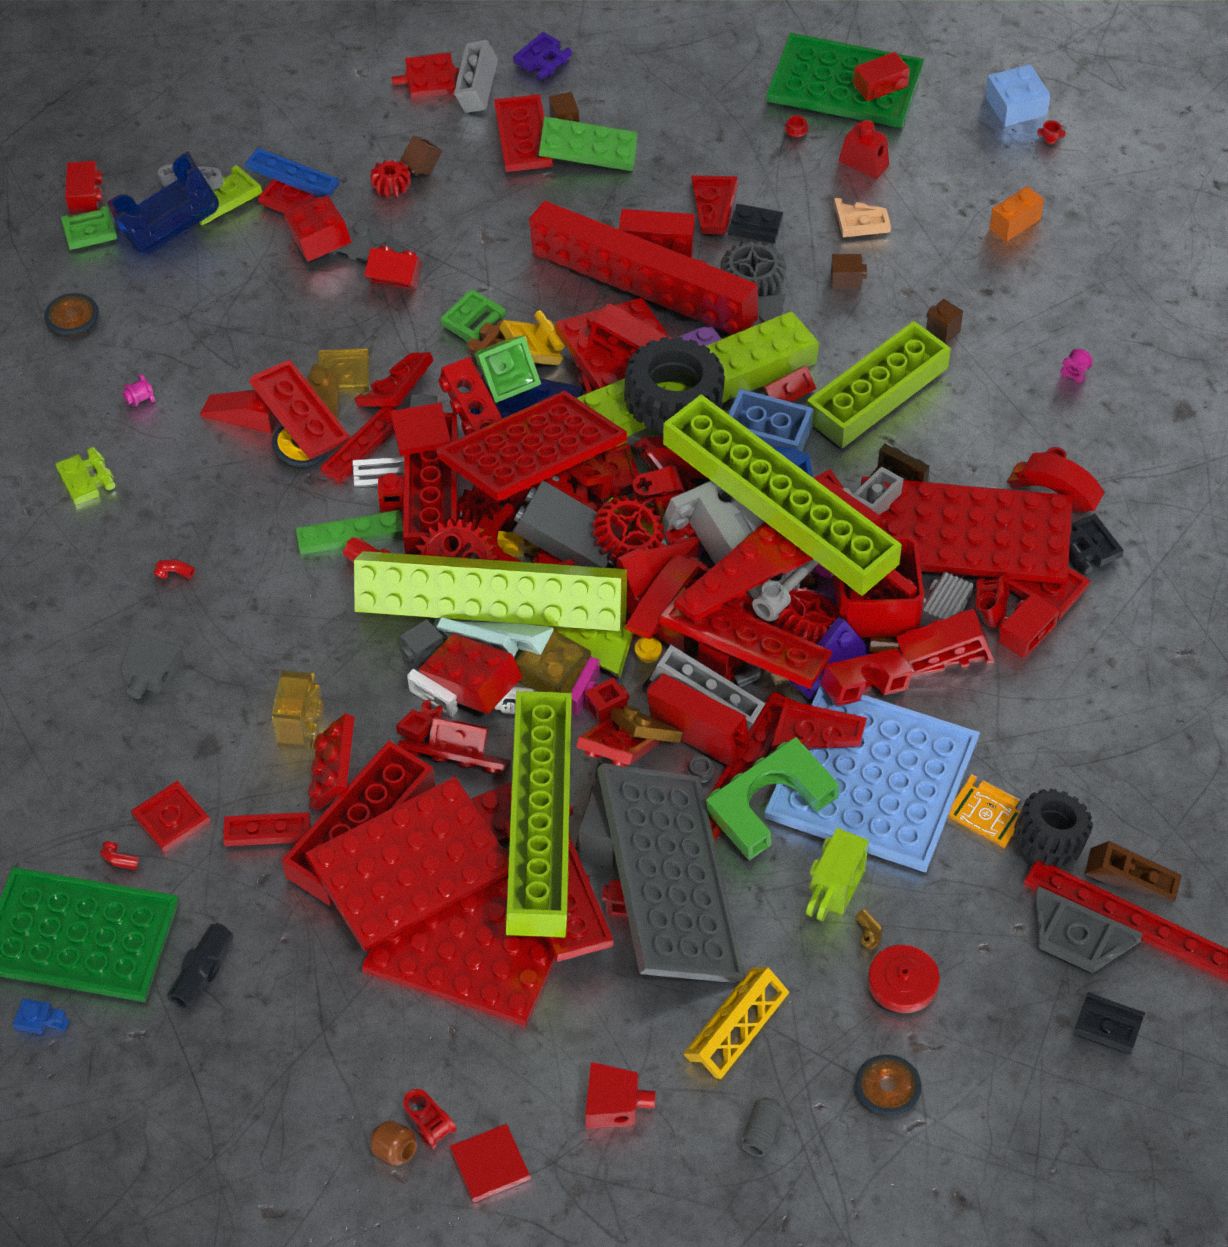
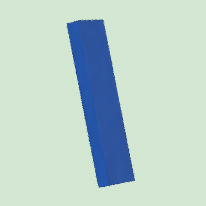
M257 148L245 162L246 169L318 197L326 195L330 197L340 185L339 179L260 148Z

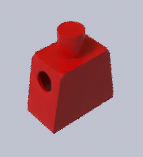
M864 120L861 123H857L846 135L838 161L877 180L889 166L887 137L874 130V123L872 121Z
M591 1062L585 1114L586 1128L635 1124L637 1108L655 1109L656 1091L639 1090V1074L637 1072Z

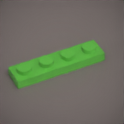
M400 510L296 528L300 555L345 547L352 537H359L367 543L403 537Z

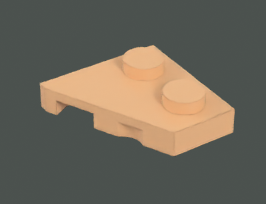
M834 198V208L842 237L891 231V223L886 208L868 206L859 202L852 206L843 204L840 198Z

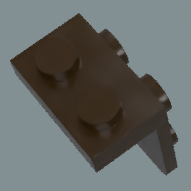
M884 443L879 449L878 466L869 476L871 477L877 470L883 467L903 478V480L928 482L930 466L922 460L915 459L903 453L900 449L893 448Z

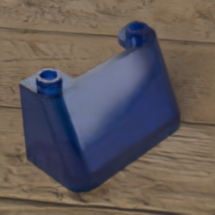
M189 151L174 160L173 172L177 180L137 205L135 200L127 194H120L107 202L115 221L134 249L140 254L154 252L214 214L219 207V200Z

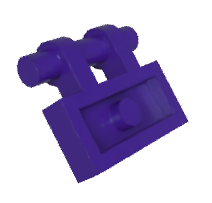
M542 32L513 56V63L530 73L538 68L539 71L536 73V76L539 80H543L545 77H550L554 74L557 67L565 65L569 57L573 55V52L570 48H566L563 51L560 50L561 42ZM550 57L553 58L550 62L546 61Z

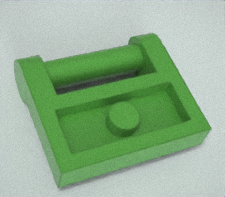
M108 205L102 206L100 210L75 216H61L70 250L117 239Z
M471 289L440 318V325L462 337L468 344L472 338L480 340V331L486 322L494 324L497 320H502L506 316V311L499 304ZM486 311L490 313L473 330L469 328Z

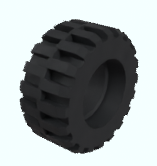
M662 337L660 341H655V339L646 343V347L642 345L628 360L624 386L626 407L629 413L633 414V418L639 423L643 422L646 428L650 430L656 429L661 434H663L664 423L701 394L721 409L725 382L723 365L713 352L710 353L708 347L703 344L700 346L697 341L692 339L686 341L683 340V337H675V339ZM680 381L692 388L684 391H671L661 388L657 383Z

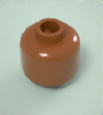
M388 1120L372 1131L370 1138L371 1150L377 1158L390 1165L399 1166L410 1161L414 1156L417 1143L415 1134L410 1128L396 1121Z

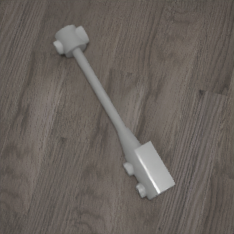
M881 467L852 496L880 515L883 511L888 510L890 504L901 495L903 478ZM884 482H888L889 484H891L888 489L886 488ZM813 559L803 564L782 585L776 581L764 583L761 594L752 603L757 615L766 621L776 620L779 614L791 602L789 592L819 563Z

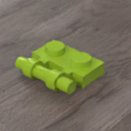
M95 447L87 450L89 456L87 460L82 461L78 454L55 463L57 472L75 506L98 497L99 492L97 488L105 486L106 490H112L115 487L114 476L111 470L106 468L103 455ZM96 470L97 475L91 477L89 472Z

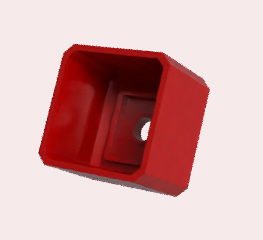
M891 536L902 544L900 562L895 569L903 577L913 581L917 587L916 598L885 599L882 592L877 589L873 592L869 590L861 596L833 574L835 605H837L838 617L845 620L860 638L896 637L908 630L920 628L924 590L918 542L913 537Z

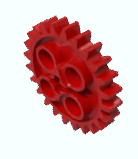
M448 519L447 526L444 522H438L439 530L434 527L428 528L431 536L422 535L421 538L425 544L416 545L422 551L421 555L470 559L471 555L476 553L479 559L496 560L500 558V555L492 554L497 544H488L492 536H482L484 527L474 530L475 522H469L466 526L465 519H459L457 525L454 519ZM453 536L459 541V546L455 551L450 547V539ZM470 543L471 547L464 553L467 544Z

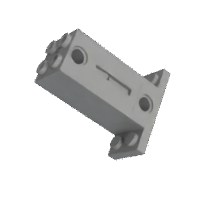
M710 481L671 498L661 524L664 525L663 528L667 532L674 528L676 530L682 529L690 523L716 565L765 521L714 482ZM798 568L785 575L780 573L768 581H776L782 585ZM800 582L793 589L799 588ZM758 585L746 591V593L755 599L761 594L762 587Z

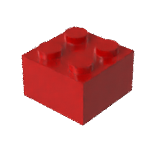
M328 195L317 198L284 214L290 234L307 262L352 243L345 221Z

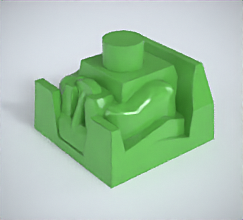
M525 336L508 338L476 351L477 363L482 368L489 394L494 403L541 385Z

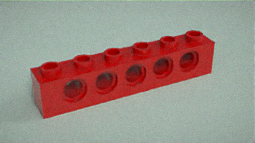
M470 356L442 367L440 378L438 379L439 385L444 393H448L451 399L450 406L454 414H459L465 435L502 419ZM465 387L469 392H460L458 388ZM477 409L481 412V414L475 415L472 414L469 410ZM524 489L501 501L502 503L505 502V504L509 503L513 506H518L526 502L525 498L529 493V489Z

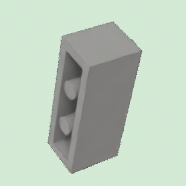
M487 39L466 43L454 91V95L465 113L487 109L498 58Z

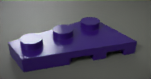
M841 618L835 620L817 644L833 651L828 664L872 653L849 624ZM825 668L811 689L800 686L790 680L789 682L804 698L811 700L817 694Z

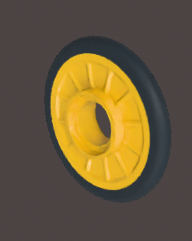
M281 426L273 435L272 447L275 454L282 461L292 466H313L321 462L327 455L326 452L309 460L301 448L294 445V439L284 426Z

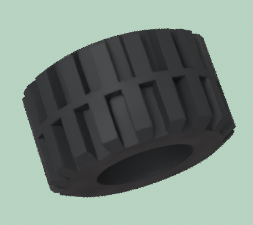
M1045 789L1039 790L1038 793L1030 794L1019 813L1014 826V837L1017 838L1016 843L1018 847L1024 848L1022 852L1025 855H1031L1033 857L1032 860L1036 862L1042 861L1044 865L1050 866V864H1054L1056 867L1062 866L1063 863L1069 865L1073 860L1079 858L1093 828L1091 813L1086 812L1087 807L1084 803L1080 804L1078 802L1079 799L1075 796H1069L1068 792H1057V789H1050V791Z

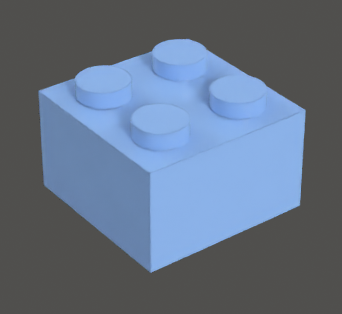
M1031 64L988 75L985 97L1004 127L1047 116L1050 93Z

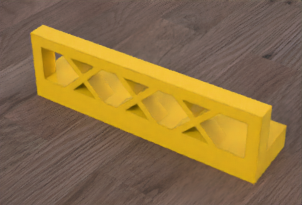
M751 967L745 975L746 978L739 982L683 1052L690 1062H702L715 1079H722L789 993L769 967ZM770 983L777 991V994L771 1001H765V988ZM752 1005H757L758 1018L754 1023H748V1009ZM734 1027H740L741 1039L736 1045H731L730 1032ZM723 1048V1062L717 1067L710 1057L717 1049Z

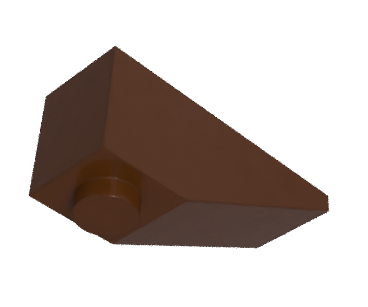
M1111 841L1090 849L1084 873L1109 886L1169 902L1176 901L1182 876Z

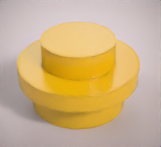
M643 637L635 644L636 656L645 663L656 661L662 653V645L654 637L650 640Z

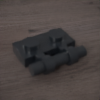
M1095 513L1072 523L1071 529L1073 533L1070 534L1069 553L1073 557L1072 562L1075 566L1081 568L1085 574L1093 570L1094 567L1089 562L1093 559L1101 567L1123 557L1124 550ZM1082 543L1086 550L1081 551L1076 544Z

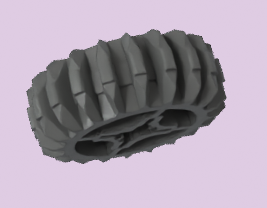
M751 240L749 244L741 242L739 247L732 245L731 250H726L721 260V270L757 283L758 296L763 297L767 293L774 295V292L779 290L782 283H784L786 265L783 255L779 254L778 248L772 249L770 244L764 246L761 241L758 244H754Z

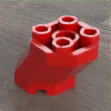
M643 437L634 444L636 449L642 448L639 455L651 471L674 465L677 466L680 477L688 475L690 480L711 481L663 444V437Z

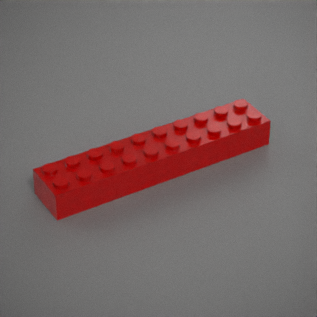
M545 200L529 217L532 252L538 257L548 259L560 266L568 267L580 274H585L603 283L640 296L645 300H650L665 308L682 313L687 317H692L707 325L722 329L729 334H736L751 328L758 320L757 283Z

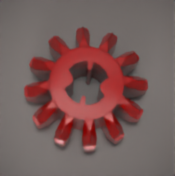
M394 158L388 162L384 159L382 164L376 163L375 168L371 169V186L378 193V196L385 194L387 199L392 195L397 198L399 193L406 194L407 188H410V170L404 165L403 161L396 163Z
M473 484L472 490L464 489L463 496L459 497L458 514L460 518L465 519L466 525L469 522H475L476 529L483 516L492 520L494 514L498 510H502V501H496Z

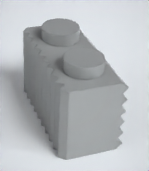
M947 572L943 573L940 580L934 579L929 590L930 596L928 599L924 598L920 624L927 626L933 621L943 620L964 611L972 597V582L968 583L967 580Z

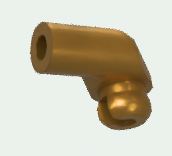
M862 909L855 916V919L864 928L860 941L866 949H875L880 944L883 929L866 909Z

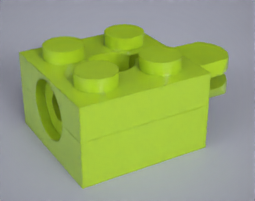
M836 828L832 837L827 836L822 847L824 854L821 860L816 859L810 871V875L813 876L809 884L812 896L808 903L806 915L813 917L818 907L817 919L820 921H824L829 910L841 915L844 914L866 870L869 840L840 828Z

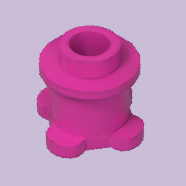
M1074 349L1069 354L1070 358H1065L1062 361L1064 366L1060 372L1063 376L1082 383L1084 380L1083 374L1086 372V369L1091 368L1093 359L1086 350Z
M143 374L138 375L139 381L130 385L124 384L125 390L122 391V395L128 405L132 404L134 407H138V403L146 399L151 403L155 401L153 389Z

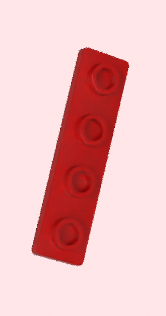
M437 716L432 721L429 742L421 741L417 743L409 738H403L398 742L399 747L414 756H420L423 753L432 755L431 758L436 761L452 759L465 767L485 766L486 771L501 773L511 763L509 759L485 754L489 727Z

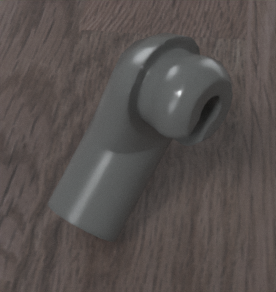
M746 663L745 671L732 677L733 683L740 688L761 677L763 668Z

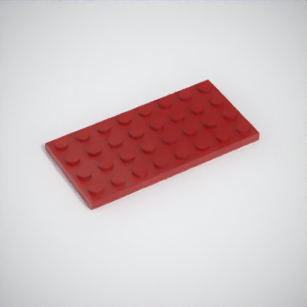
M862 476V478H861V486H862L870 477ZM903 480L901 495L890 504L888 510L880 514L881 520L877 526L890 536H911L917 540L921 571L947 572L950 574L993 578L1006 575L1007 579L1067 584L1073 495ZM884 482L886 488L888 489L891 484H889L888 482Z

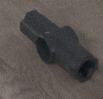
M210 924L196 949L191 948L186 953L182 962L181 973L167 994L170 1001L182 1009L192 1007L205 984L211 983L215 979L220 968V959L234 938L233 932L229 931L222 924Z

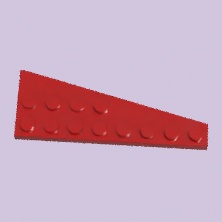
M821 474L815 478V480L875 525L880 523L881 516ZM764 522L674 600V607L696 622L720 609L721 605L733 598L739 599L746 595V591L758 585L762 587L764 583L780 573L785 575L813 560V558Z

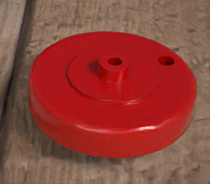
M907 944L892 945L881 950L871 961L868 972L869 990L880 1005L898 1013L919 1011L927 1007L934 1000L938 992L940 982L938 966L927 952L916 946Z

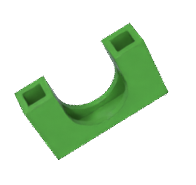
M797 737L789 742L786 741L780 744L774 753L757 760L751 769L745 773L737 774L728 785L722 789L714 790L706 799L707 812L749 861L772 845L771 831L749 806L751 797L760 788L771 784L787 785L795 789L816 813L839 798L838 782Z

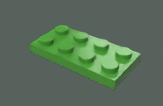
M544 116L539 156L633 171L637 132Z

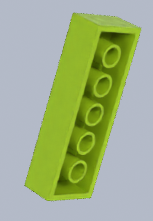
M912 321L807 399L806 406L813 408L812 425L839 447L844 448L948 369L951 348L917 322Z

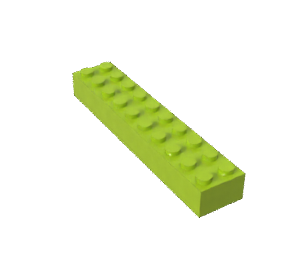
M793 311L706 345L710 349V353L713 352L719 358V362L724 368L725 382L722 403L735 398L739 389L752 391L801 366L810 367L817 363L819 342ZM625 379L577 398L627 431V437L646 429L644 423H639L634 419L633 414L629 413L626 407V402L624 401ZM680 381L657 383L661 388L671 391H684L692 388Z
M702 394L664 423L663 444L861 596L899 565L901 543Z
M363 551L354 559L355 612L620 631L626 623L627 569Z
M516 691L506 935L566 937L572 693Z

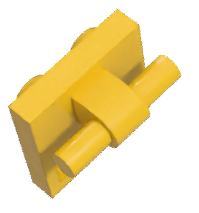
M537 311L534 314L538 324L509 320L502 321L499 329L504 335L505 340L517 336H525L534 363L559 366L563 360L559 351L564 348V344L554 328L555 325L546 318L543 311Z

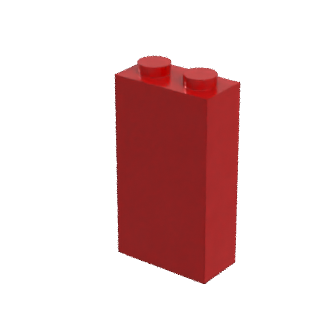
M664 673L657 681H653L649 685L647 698L650 716L682 731L681 741L732 768L738 764L750 749L745 715Z

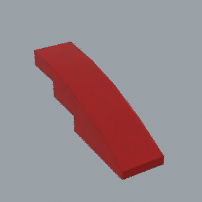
M675 554L641 599L626 624L625 630L650 640L663 626L659 624L661 615L682 588H687V584L698 573L700 563Z

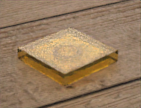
M369 348L318 350V365L334 370L339 375L338 393L369 392Z

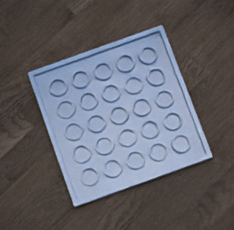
M820 684L812 706L867 717L863 738L859 747L808 749L838 782L839 798L816 813L795 789L787 785L777 784L764 812V818L824 839L827 836L832 837L836 828H840L869 840V854L927 873L979 740L980 732L863 694L858 702L836 707Z

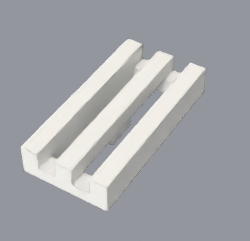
M405 457L353 460L355 488L378 486V479L360 480V476L386 475L387 473L404 476ZM400 465V467L359 470V468Z
M415 669L411 670L407 675L409 691L424 701L430 700L431 705L436 708L442 705L443 712L453 717L458 711V707H456L458 705L456 701L457 695Z

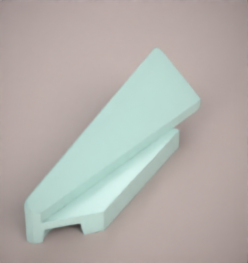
M443 617L436 618L433 626L445 639H448L454 633L511 653L513 657H515L518 649L541 655L553 632V627L447 619Z

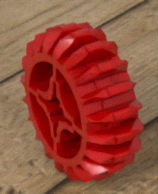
M626 495L622 496L620 500L615 496L610 502H605L595 514L596 517L592 523V527L595 528L592 536L598 538L595 546H603L602 554L609 553L611 555L610 561L615 560V558L618 559V557L639 547L646 546L648 549H653L656 547V544H661L664 539V534L662 533L664 525L659 523L661 515H653L654 507L648 509L646 507V500L638 503L636 496L632 497L630 501ZM629 525H630L631 528H630V530H629V533H628L627 536H625V534H626V532H627V528H628Z
M806 586L792 589L789 592L791 602L779 614V617L773 620L774 626L818 644L835 620L839 618L837 605L832 604V599H827L824 597V593L819 594L815 589L809 590Z

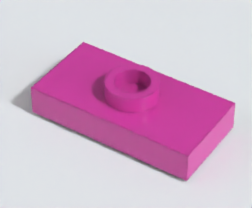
M590 657L571 691V715L579 716L585 705V691L597 686V680L600 676L599 659Z

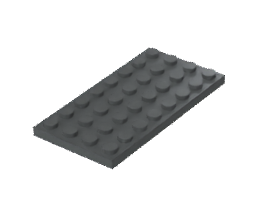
M602 763L597 768L639 973L739 983L746 977L699 776Z

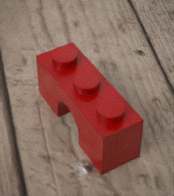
M896 648L826 664L821 686L837 707L860 701L866 683L876 686L883 696L905 691L908 688L913 670Z

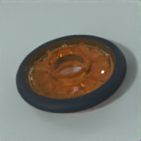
M70 293L54 299L47 306L44 319L46 325L52 331L61 335H76L87 331L95 324L98 319L99 309L96 302L89 296ZM70 311L78 312L73 317L65 316Z
M884 1054L872 1057L862 1064L856 1074L855 1089L862 1104L872 1112L884 1116H896L909 1111L917 1103L921 1095L922 1083L917 1070L910 1062L899 1056ZM884 1079H891L896 1083L897 1087L892 1091H886L881 1088L880 1082Z

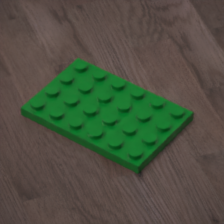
M790 33L767 91L766 101L903 128L924 66V59L898 54L910 69L908 86L867 101L853 84L855 66L892 52Z
M12 867L0 898V977L146 1003L180 902L179 897L173 894Z

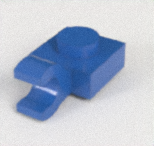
M23 998L13 1026L15 1030L43 1035L46 1027L66 1031L70 1020L65 1018L66 1011L53 1009L51 1003Z

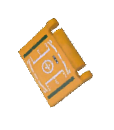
M972 774L956 797L948 818L1005 848L1014 835V826L1020 813L1017 808L1021 800L984 780L976 788L973 785L977 780V776Z

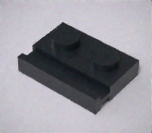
M736 204L731 224L728 228V235L776 243V238L783 221V212Z
M1088 992L1073 1033L1131 1054L1145 1012Z

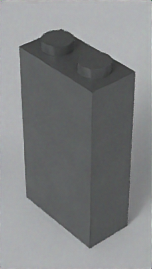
M542 481L537 489L532 487L525 498V501L528 502L527 507L521 506L514 518V521L518 523L513 532L562 561L572 558L577 566L605 568L611 555L609 553L602 554L603 546H595L598 538L592 536V532L595 529L592 527V523L597 512L545 481Z

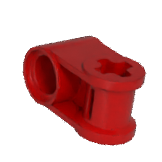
M674 465L639 474L632 483V496H636L638 503L646 500V505L653 503L655 497L685 492L678 468ZM641 487H645L648 491L644 492Z
M1000 575L998 579L990 580L978 578L975 607L986 626L997 627L1007 612V602L1010 595L1008 579L1006 575Z
M413 1089L404 1096L405 1119L429 1149L433 1150L436 1148L438 1141L449 1133L454 1134L457 1131L449 1115L424 1090ZM415 1104H421L425 1106L420 1111H413L410 1109Z

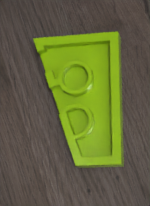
M235 165L231 168V174L226 178L223 177L224 183L220 188L205 191L188 206L189 213L201 225H204L262 193L261 185Z
M624 624L620 631L552 626L553 632L549 640L553 645L586 660L590 657L599 659L600 668L602 667L611 672L612 675L621 678L634 634L625 630L626 624Z

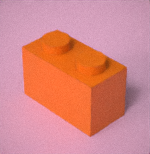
M1024 187L992 208L989 229L1005 242L1009 241L1041 220L1044 198L1030 187Z

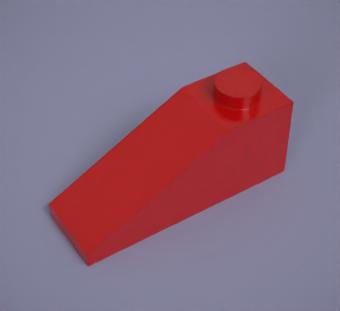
M255 390L210 394L200 412L201 417L269 434L272 433L278 422L277 417Z

